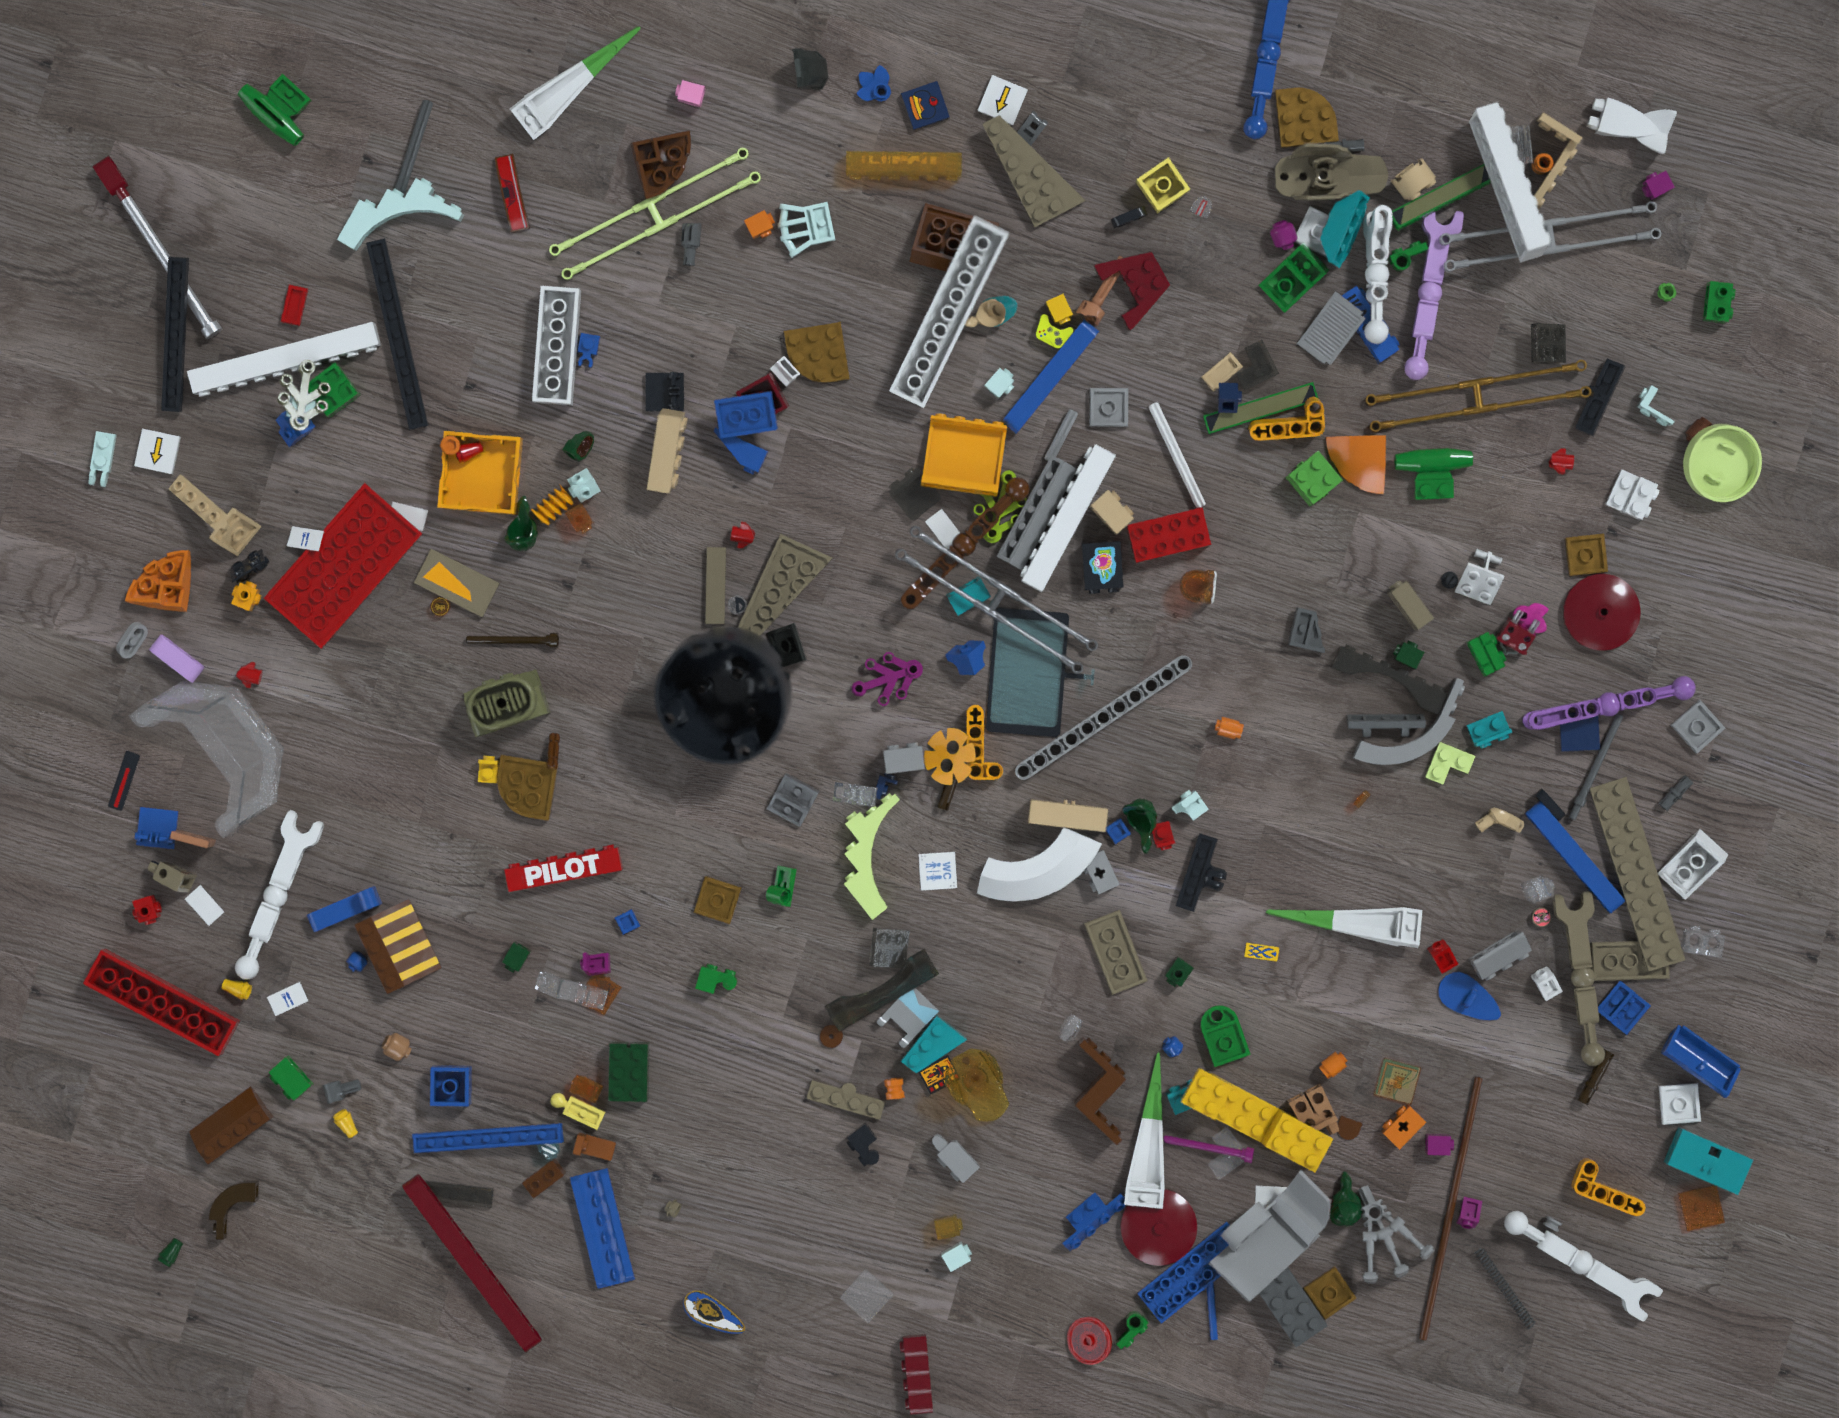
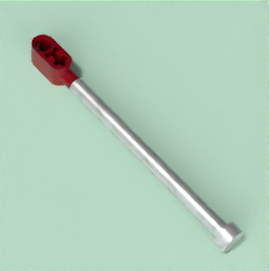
M108 155L93 165V169L112 196L117 195L167 272L168 257L170 255L128 193L126 188L129 184ZM188 284L187 304L202 325V334L206 339H209L218 334L222 328L217 321H212Z

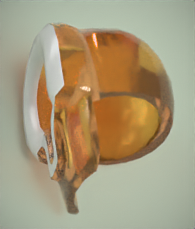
M1201 569L1186 572L1179 583L1182 596L1193 603L1204 602L1207 605L1212 604L1215 598L1217 573L1215 570L1205 571Z

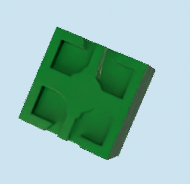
M333 363L309 381V393L318 389V386L323 382L330 385L329 393L316 399V402L320 400L327 402L328 408L324 413L330 418L361 396L337 363ZM321 387L322 391H327L326 387ZM319 404L320 408L324 409V406Z

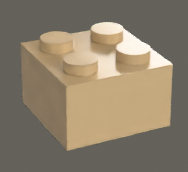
M1107 490L1090 508L1111 532L1116 535L1134 519L1132 517L1134 513L1127 505L1124 507L1119 502L1121 498L1114 491L1110 492Z

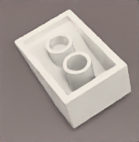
M1699 829L1659 870L1658 875L1686 900L1726 861L1728 854Z

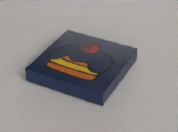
M938 81L901 93L913 130L950 118Z

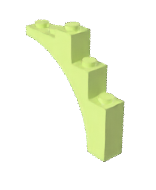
M890 793L881 799L883 803L879 807L874 805L866 811L868 814L866 817L861 811L858 814L854 811L846 818L848 822L845 823L859 842L856 844L853 841L846 847L847 852H845V855L858 872L855 873L853 871L845 877L847 881L844 885L872 920L888 908L880 896L874 881L871 855L874 837L881 821L887 812L900 800L896 794L891 795Z

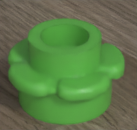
M1663 283L1658 287L1657 295L1663 301H1671L1676 296L1673 284Z

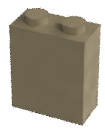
M1400 580L1389 587L1391 591L1387 594L1413 630H1419L1434 619L1407 581L1401 582Z

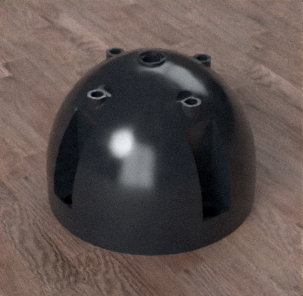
M714 627L706 633L694 634L684 640L670 654L656 680L655 707L665 732L682 750L710 763L736 764L751 760L762 754L774 743L782 731L792 703L790 675L788 672L783 671L779 664L781 661L779 652L760 635L738 627ZM736 669L742 670L743 674L737 673ZM667 714H671L674 719L668 718ZM745 747H747L750 750V752L744 751Z

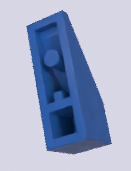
M715 428L714 432L720 438L719 429ZM735 436L720 438L737 461L744 466V471L750 474L760 472L768 451Z

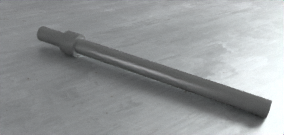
M1616 714L1579 795L1573 801L1574 806L1569 818L1576 820L1581 807H1584L1587 801L1585 800L1621 724L1623 715Z

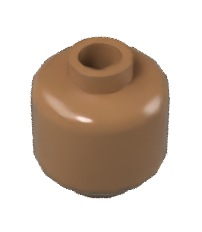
M398 1033L388 1034L381 1046L384 1055L396 1061H400L403 1057L407 1058L412 1049L409 1047V1039Z

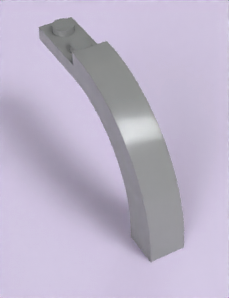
M1459 678L1454 679L1436 720L1420 737L1406 744L1393 747L1376 746L1360 740L1352 758L1371 764L1392 765L1416 759L1433 749L1446 736L1456 720L1449 717V714H1453L1457 707L1455 701L1457 696H1461L1465 689L1464 681Z

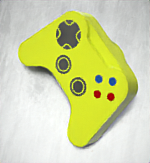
M1043 314L1040 318L1036 337L1046 344L1060 349L1073 334V329L1071 327L1064 330L1057 329L1049 323L1048 316Z

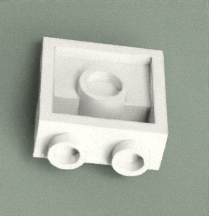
M1621 469L1605 505L1635 519L1643 520L1644 517L1647 518L1650 514L1651 507H1649L1651 500L1655 501L1659 494L1658 484Z

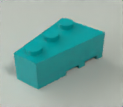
M936 1015L901 1059V1062L915 1073H918L965 1042L967 1038L940 1016Z

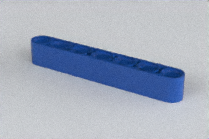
M1084 319L1005 416L1002 423L1017 434L1099 333V330Z
M1541 801L1525 813L1528 819L1610 914L1625 902L1620 893Z

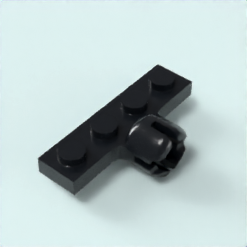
M1199 833L1176 903L1177 907L1195 912L1203 888L1220 891L1223 888L1224 883L1214 879L1217 877L1226 880L1227 872L1211 864L1218 839Z

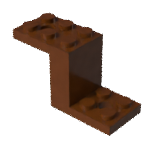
M1082 1037L1078 1041L1079 1046L1104 1070L1078 1096L1074 1104L1108 1138L1118 1145L1122 1141L1121 1131L1113 1123L1109 1125L1107 1117L1098 1109L1126 1081L1124 1076L1126 1073L1118 1064L1113 1066L1110 1063L1111 1058L1103 1050L1099 1052L1096 1049L1098 1046L1089 1037L1087 1039Z

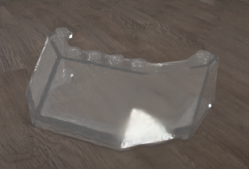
M181 681L129 715L138 727H154L163 720L183 723L230 783L227 812L221 815L215 823L216 830L222 838L232 837L277 802L284 748L237 687Z

